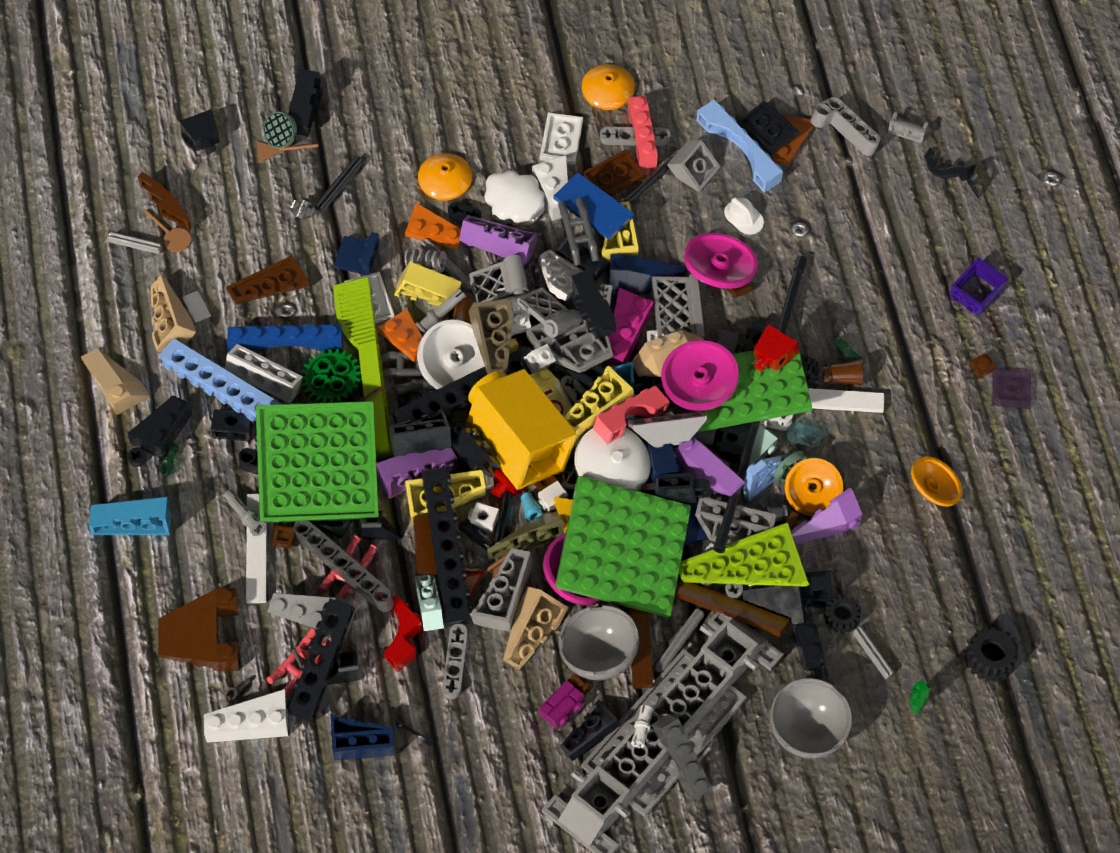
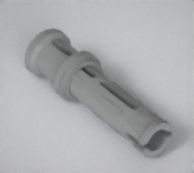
M458 288L433 312H427V316L423 320L415 323L416 326L425 334L432 326L441 322L440 320L467 296Z
M228 490L224 493L223 499L241 517L242 524L250 528L253 536L261 535L266 530V523L260 522L258 514L250 510L233 490Z

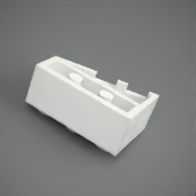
M566 155L532 166V176L538 180L539 189L545 194L544 205L552 221L562 218L558 202L553 199V195L568 182Z

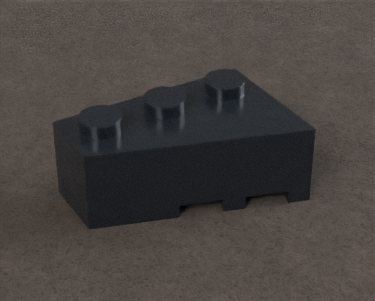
M299 68L288 113L296 123L297 132L295 134L309 137L323 94L320 72Z
M591 268L571 276L574 294L571 299L574 307L579 308L580 318L586 321L588 332L592 333L595 339L617 332L615 317L607 300L603 299L599 292L601 290L600 284H595V273Z
M174 395L171 396L127 433L130 444L164 459L192 415L190 403Z
M443 409L437 410L438 414L430 417L425 414L421 416L422 419L412 422L410 419L389 426L390 445L394 456H405L410 453H425L430 450L450 448V425Z
M831 570L805 572L809 585L801 586L804 607L826 608L832 592Z

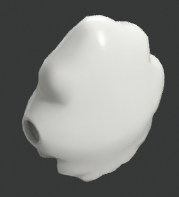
M507 170L502 173H494L487 178L484 199L492 207V216L498 222L503 224L512 223L513 226L516 222L521 226L530 227L543 214L545 194L539 189V182L534 176L519 175L514 170Z

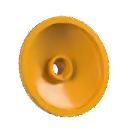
M598 65L585 74L582 80V93L585 99L594 107L603 110H614L628 104V98L633 97L635 93V82L632 75L618 65Z
M440 153L429 157L422 163L418 172V182L423 192L431 198L442 201L457 199L469 190L473 179L472 169L468 162L462 157L451 153Z
M929 456L920 457L913 463L911 468L912 480L924 498L940 506H952L960 500L962 496L960 480L947 464Z
M808 458L798 462L788 472L785 480V495L788 502L796 511L807 516H814L815 512L819 509L824 511L831 505L829 501L843 493V481L839 471L831 463L820 458ZM811 483L816 484L815 490H810L809 485Z

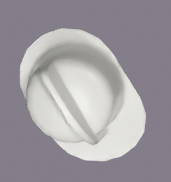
M733 198L732 202L728 203L725 207L724 214L726 219L742 233L748 235L756 234L763 228L764 220L762 215L753 207L748 199Z

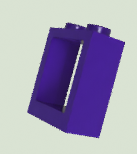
M978 257L951 286L949 296L955 302L965 306L969 312L980 316L1004 290L1008 277ZM974 274L995 288L982 303L961 290Z

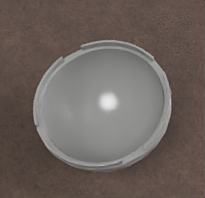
M606 605L591 609L588 607L577 612L564 624L559 635V650L564 663L577 675L590 680H607L623 673L632 664L639 646L638 630L632 618L621 609Z
M812 678L796 680L785 686L776 695L770 710V725L777 741L790 753L808 759L825 757L839 749L846 741L852 723L851 710L846 698L833 685Z

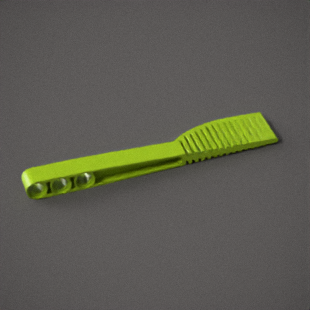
M369 276L333 285L338 322L342 325V331L347 339L359 351L364 397L381 386H385ZM386 389L365 401L373 402L376 461L394 456L390 445L389 426L391 424Z

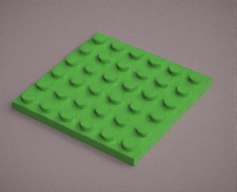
M373 402L256 405L260 522L378 518Z
M578 476L555 588L669 618L674 601L691 506Z

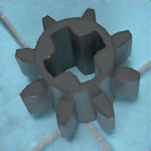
M300 197L299 200L294 199L291 205L294 211L293 215L301 219H306L309 216L312 217L315 210L312 206L313 202L305 197Z

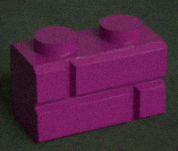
M565 681L539 707V715L556 730L560 726L564 727L570 721L569 716L573 712L578 713L583 708L584 695L570 682Z

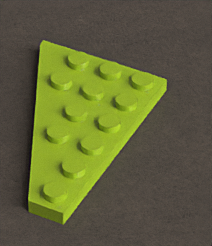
M788 523L727 544L724 553H717L711 550L683 560L679 568L682 582L777 586L809 585Z

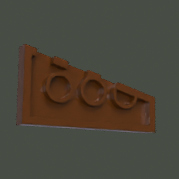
M291 255L227 286L226 290L236 305L310 287V282Z

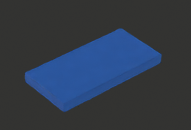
M578 172L553 195L555 201L558 203L564 202L566 208L578 218L580 213L576 199L582 198L587 208L591 227L609 241L634 217V213Z

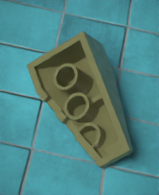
M546 512L488 548V560L505 556L511 548L526 551L551 544L557 537L564 534L563 519L558 512Z

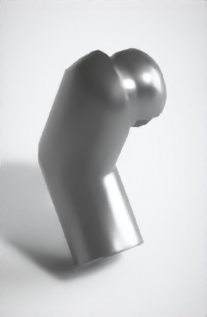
M538 264L533 265L531 272L538 281L535 289L537 290L541 287L545 289L547 283L541 267Z

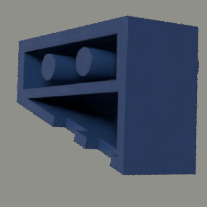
M645 439L642 440L650 457L651 468L647 480H651L654 483L659 474L680 473V466L676 464V450L673 449L671 443L664 444L663 447H653Z
M330 714L334 761L395 756L392 727L370 722L363 723L352 718L345 719Z

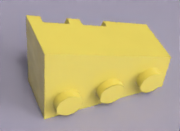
M409 262L399 278L394 296L399 297L400 294L411 296V300L416 301L417 298L428 300V304L440 306L458 288L460 289L461 281L456 280L454 277L440 274L436 270L425 268L419 263Z

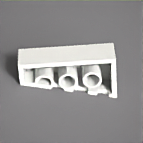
M285 689L204 714V734L207 743L288 736Z

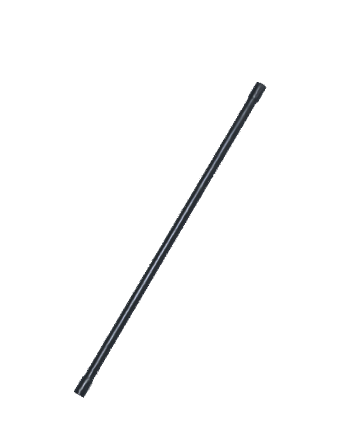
M804 256L796 257L792 278L777 330L783 334L786 333L800 280L805 270L807 259ZM761 421L750 422L736 471V474L743 481ZM742 486L732 496H729L713 548L717 553L725 552Z

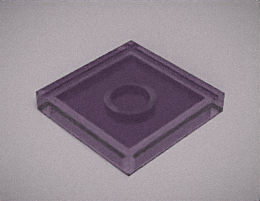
M993 369L991 405L1030 409L1031 373Z

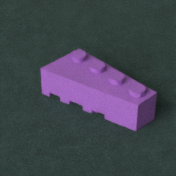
M468 215L463 220L459 241L464 242L465 245L475 246L504 258L511 255H519L523 265H526L534 255L538 234Z
M451 447L444 450H430L425 453H410L405 456H396L376 463L378 482L388 499H391L406 491L405 481L422 479V470L443 467L447 469L457 464V457Z

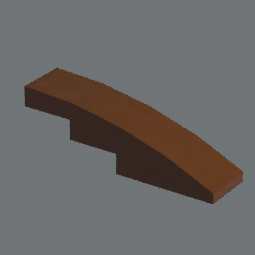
M141 172L138 176L140 187L148 191L150 201L158 205L160 214L190 231L192 229L190 219L182 206L157 181Z

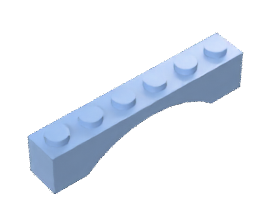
M713 100L697 110L696 121L708 133L725 137L742 149L751 164L753 181L764 193L782 181L783 171L781 167L775 164L769 154L764 152L759 147V144L748 136L747 131L737 124L734 117L729 116L721 104Z

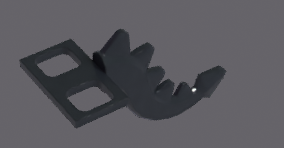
M931 148L927 150L924 158L926 159L929 171L934 176L946 179L959 177L961 181L967 180L976 197H980L970 178L974 175L975 164L965 167L964 162L959 161L956 166H953L950 162L947 163L945 168L943 163L936 166L938 161L933 160L935 157Z

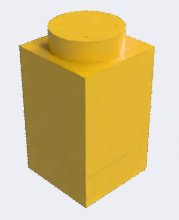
M523 369L507 375L504 371H495L480 379L473 386L468 396L472 406L466 425L469 428L480 430L483 438L492 444L493 449L497 453L496 457L501 463L500 469L515 488L519 490L563 472L577 433L526 370Z

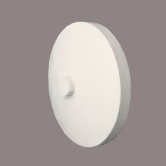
M446 320L435 324L424 334L418 346L417 360L420 371L426 381L435 389L450 384L485 366L472 326L464 321ZM462 389L464 394L469 393L468 390Z
M592 428L581 438L575 450V467L579 476L639 491L649 477L651 467L648 450L642 440L627 428H625L622 437L609 444Z

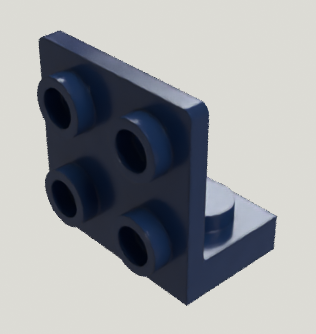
M371 232L370 238H366V240L344 236L334 268L369 275L380 246L379 233Z

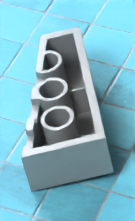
M511 548L501 564L499 572L491 580L486 593L481 596L476 609H473L470 614L474 625L511 632L517 607L524 594L532 569L533 559L531 552Z
M273 593L267 612L316 628L318 621H321L324 615L322 613L325 602H329L330 597ZM331 598L353 606L355 611L359 603L355 599ZM332 617L329 621V625L334 627L338 624V617ZM351 620L350 625H349V628H348V630H347L345 639H346L347 634H348V632H349V629H350L352 620Z

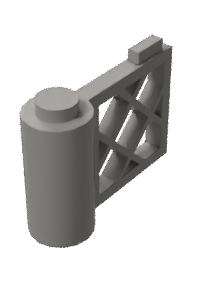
M519 255L508 256L500 263L469 274L475 303L480 302L479 297L482 291L489 293L486 300L481 302L521 296L529 291L522 259ZM501 269V275L498 280L491 277L495 270ZM483 275L485 279L480 286L476 284L475 278ZM490 279L496 282L491 291L485 289ZM501 284L505 287L506 293L497 295L495 292Z
M543 287L520 296L517 300L518 305L523 310L528 311L544 325V331L549 337L554 338L580 326L582 322L577 310H568ZM538 295H542L545 299L538 298ZM539 304L546 305L547 308L541 307ZM541 313L548 314V316L544 317Z

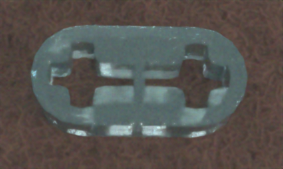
M793 423L788 426L786 437L793 443L816 447L822 442L823 432L817 427ZM794 430L798 431L797 436L793 435ZM813 434L816 435V440L812 439Z

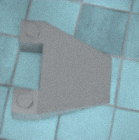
M582 320L580 326L555 338L549 337L545 333L542 323L526 330L528 345L532 350L548 344L556 359L555 364L579 373L613 357L608 336L595 339L593 334L588 332L585 320Z

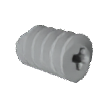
M408 248L405 252V266L409 262L419 263L423 267L436 270L441 274L446 266L447 255L445 251L439 253L438 250L434 252L427 250L426 252L424 249H421L419 252L418 249H414L412 252V249Z

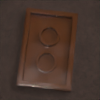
M626 149L580 173L611 197L646 178L645 173Z
M414 516L416 575H437L428 516ZM441 524L439 526L440 530L442 531H448L450 529V527L447 524ZM444 543L442 545L443 549L445 550H451L453 548V546L450 543ZM447 562L445 564L446 568L448 569H454L456 567V565L453 562Z

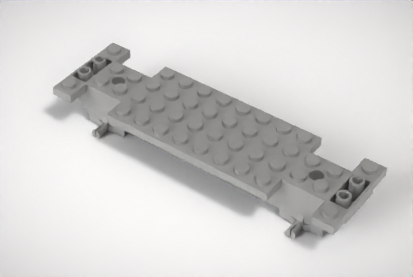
M715 612L708 620V625L704 623L700 628V631L709 637L707 642L701 647L699 654L693 657L683 649L655 680L653 688H648L619 721L621 725L610 732L581 764V768L589 774L584 776L577 769L572 772L571 777L580 784L571 795L569 803H565L557 795H554L542 808V813L592 853H614L619 848V845L604 834L619 815L625 819L629 817L631 812L626 809L628 805L643 817H646L677 781L679 776L675 761L665 746L659 741L652 724L668 714L678 718L696 756H698L746 701V696L732 685L748 667L755 671L759 663L771 671L783 658V653L769 644L767 639L747 624ZM729 656L732 658V660L726 661L723 659V657ZM647 705L654 709L650 720L651 728L647 732L644 747L642 748L640 745V748H637L631 744L635 733L634 725L638 720L640 707ZM601 801L605 806L597 807L595 803Z

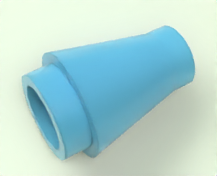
M527 492L521 496L526 519L532 521L543 514L542 507L533 498L531 493Z

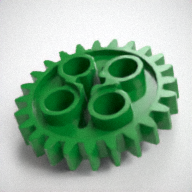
M329 348L326 354L323 350H321L320 356L315 353L314 360L308 358L310 364H304L305 370L301 371L303 376L301 382L303 384L301 386L305 390V395L309 396L311 401L316 399V403H342L344 399L346 402H349L348 396L355 397L353 391L359 392L357 385H362L360 379L362 378L361 367L358 365L357 359L353 360L352 354L347 356L345 350L340 354L338 348L335 353H332L331 348ZM324 366H328L327 369H324V370L321 369V368L324 367Z

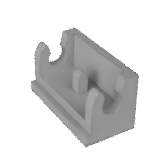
M894 111L888 133L922 143L929 122L925 121L924 125L898 117V112Z

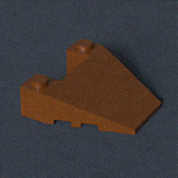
M214 589L158 618V656L182 663H192L198 667L212 668L218 672L239 671V649L237 642L218 644V617L239 615L237 589Z

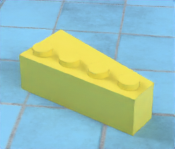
M609 366L604 370V374L595 380L592 388L583 394L580 402L576 403L564 417L577 433L575 445L593 428L596 421L595 418L600 412H606L614 405H620L629 397L634 396L633 388Z
M481 470L450 474L451 485H448L449 492H453L454 503L451 504L452 509L486 495L484 475ZM422 479L405 481L411 525L414 524V516H428ZM439 486L433 488V491L438 494L444 491ZM439 505L436 507V510L445 512L447 508Z

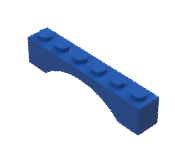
M342 325L228 327L227 345L229 352L236 344L253 352L276 346H299L318 351L323 350L324 352H328L329 348H331L332 352H335L338 348L339 352H343Z

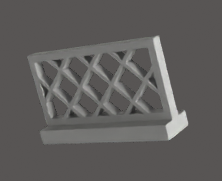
M691 273L689 277H652L657 338L662 337V331L665 328L672 333L685 328L690 333L701 336L704 339L698 279ZM657 283H664L668 287L662 291L657 287ZM685 283V289L680 291L674 285ZM670 289L678 294L674 299L666 294ZM661 297L669 301L665 307L659 303ZM680 297L687 301L684 307L676 302ZM671 305L679 309L676 314L668 310ZM682 312L689 317L686 322L678 318ZM666 313L671 319L665 322L660 318V315ZM675 320L681 327L675 330L669 324Z

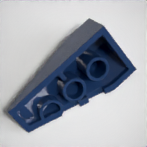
M610 255L609 285H612V298H617L619 288L633 294L650 293L652 290V277H684L683 266L633 255ZM657 283V287L662 290L668 287L664 283ZM677 283L674 286L683 285L684 283Z

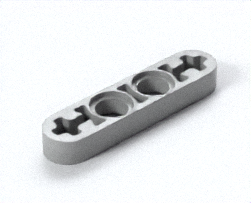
M604 127L600 131V141L605 145L636 146L633 127ZM652 127L656 146L667 145L670 141L669 130ZM627 133L630 134L631 137L629 139H624L621 137V135Z
M463 624L453 625L449 632L443 679V694L448 699H455L461 693L468 638L467 628ZM457 630H460L462 633L460 635V642H456L455 633H457ZM454 648H460L462 650V654L459 656H453L451 654V650ZM456 666L460 671L458 674L452 675L448 671L449 668ZM451 680L454 681L455 690H453V693L449 692Z

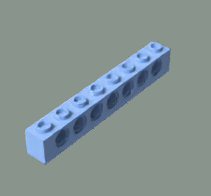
M173 339L159 354L162 365L170 371L172 369L180 378L188 379L193 386H200L208 395L212 396L213 394L221 403L231 405L234 411L244 413L252 422L256 421V405H283L176 339Z

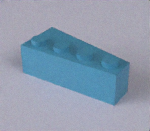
M167 497L91 505L89 528L91 535H170L172 514Z

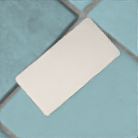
M198 291L182 297L195 323L211 316Z

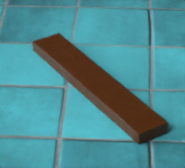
M681 581L675 590L674 597L779 637L789 625V619L694 583Z
M628 607V615L634 621L639 635L638 651L631 664L633 689L653 688L649 613Z

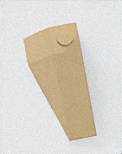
M160 275L150 287L151 307H154L152 323L155 324L152 339L158 352H162L173 339L186 345L196 333L191 317L166 278Z
M98 348L81 356L82 361L116 415L150 398L149 393L140 380Z
M527 586L517 607L503 661L519 670L535 653L537 646L548 639L547 635L553 629L556 630L568 607L544 591Z

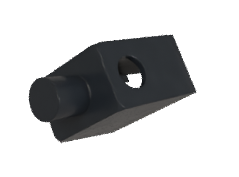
M212 109L180 120L181 131L195 150L205 149L207 154L215 152V144H218L220 141Z

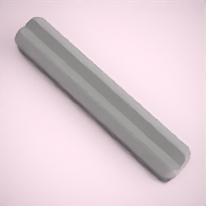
M110 232L108 235L110 243L159 254L162 249L161 243L116 232Z
M863 627L856 628L853 635L885 679L891 677L894 671Z

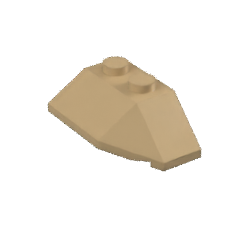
M679 330L646 342L632 361L637 376L661 377L663 364L674 349L687 342L704 340L703 337Z

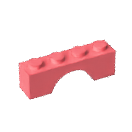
M629 97L628 114L630 125L633 126L638 166L641 169L657 167L658 154L647 97Z
M656 386L650 389L646 388L637 396L629 397L620 405L616 404L610 410L600 412L595 418L596 421L593 429L609 444L622 437L626 428V418L630 416H641L644 418L659 417L666 413L670 401Z

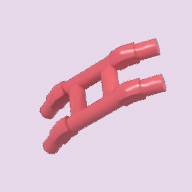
M356 535L353 536L345 549V552L351 557L361 540ZM371 544L361 562L356 559L354 560L366 569L371 563L378 547ZM332 570L318 587V591L323 594L337 579L343 582L344 586L334 598L344 599L349 595L353 587Z
M314 628L310 629L296 647L298 655L304 659L308 658L309 652L306 649L317 634ZM326 639L323 646L329 645L331 641ZM293 652L267 677V682L273 684L286 671L295 676L293 680L282 689H285L286 696L295 691L294 684L297 678L300 679L302 671L293 665L296 661ZM323 655L316 657V665L324 659Z

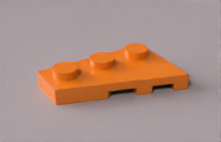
M415 204L405 231L406 237L422 241L427 238L434 244L458 249L461 243L459 241L460 228L423 206Z
M405 309L378 326V332L415 362L417 361V351L422 335L410 313Z

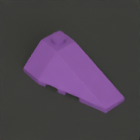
M692 437L689 441H684L683 444L676 447V464L680 466V473H695L696 479L705 478L709 480L710 487L714 492L732 496L745 483L696 438Z
M849 488L829 501L831 505L824 511L820 509L816 511L811 521L805 520L791 530L795 544L844 533L849 529L854 530L860 525L862 512L853 490Z

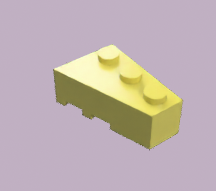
M629 201L619 202L631 211ZM633 218L610 241L607 238L604 239L602 258L607 263H610L611 254L638 257V243Z

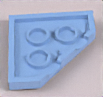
M787 455L761 459L757 464L753 463L748 467L743 498L747 502H750L776 480L773 477L774 472L780 463L788 457Z

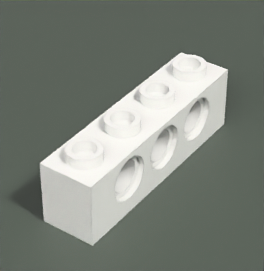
M236 344L227 354L225 370L288 403H291L299 394L302 376L239 344Z

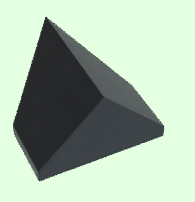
M378 511V518H362L363 540L402 539L384 517L383 511Z
M356 651L339 653L328 685L359 681L360 675Z

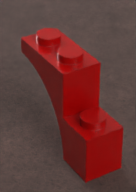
M395 594L393 596L394 606L392 610L397 616L399 626L393 642L384 650V656L386 661L398 673L416 659V647L410 639L422 630V619L416 612L413 613L409 609L405 599H400Z

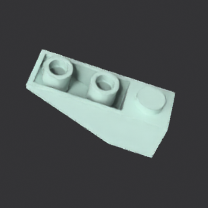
M759 425L748 467L753 463L757 464L768 455H773L777 450L778 438L761 425Z
M434 575L415 576L424 631L444 628Z

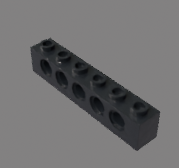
M331 598L329 602H325L322 609L323 618L321 621H318L315 628L316 637L314 640H311L308 647V652L310 653L301 665V671L303 672L300 679L297 678L294 684L293 698L290 697L286 709H288V714L312 723L314 722L355 611L353 606ZM338 617V624L331 627L329 625L330 619ZM331 636V643L323 646V638ZM318 655H323L324 662L320 665H316V657ZM311 674L317 675V681L314 684H309L308 682ZM304 693H309L310 700L307 703L301 702V696Z

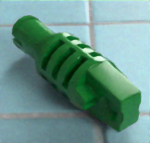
M924 679L916 682L909 696V707L913 713H918L922 710L930 695V687L925 684Z

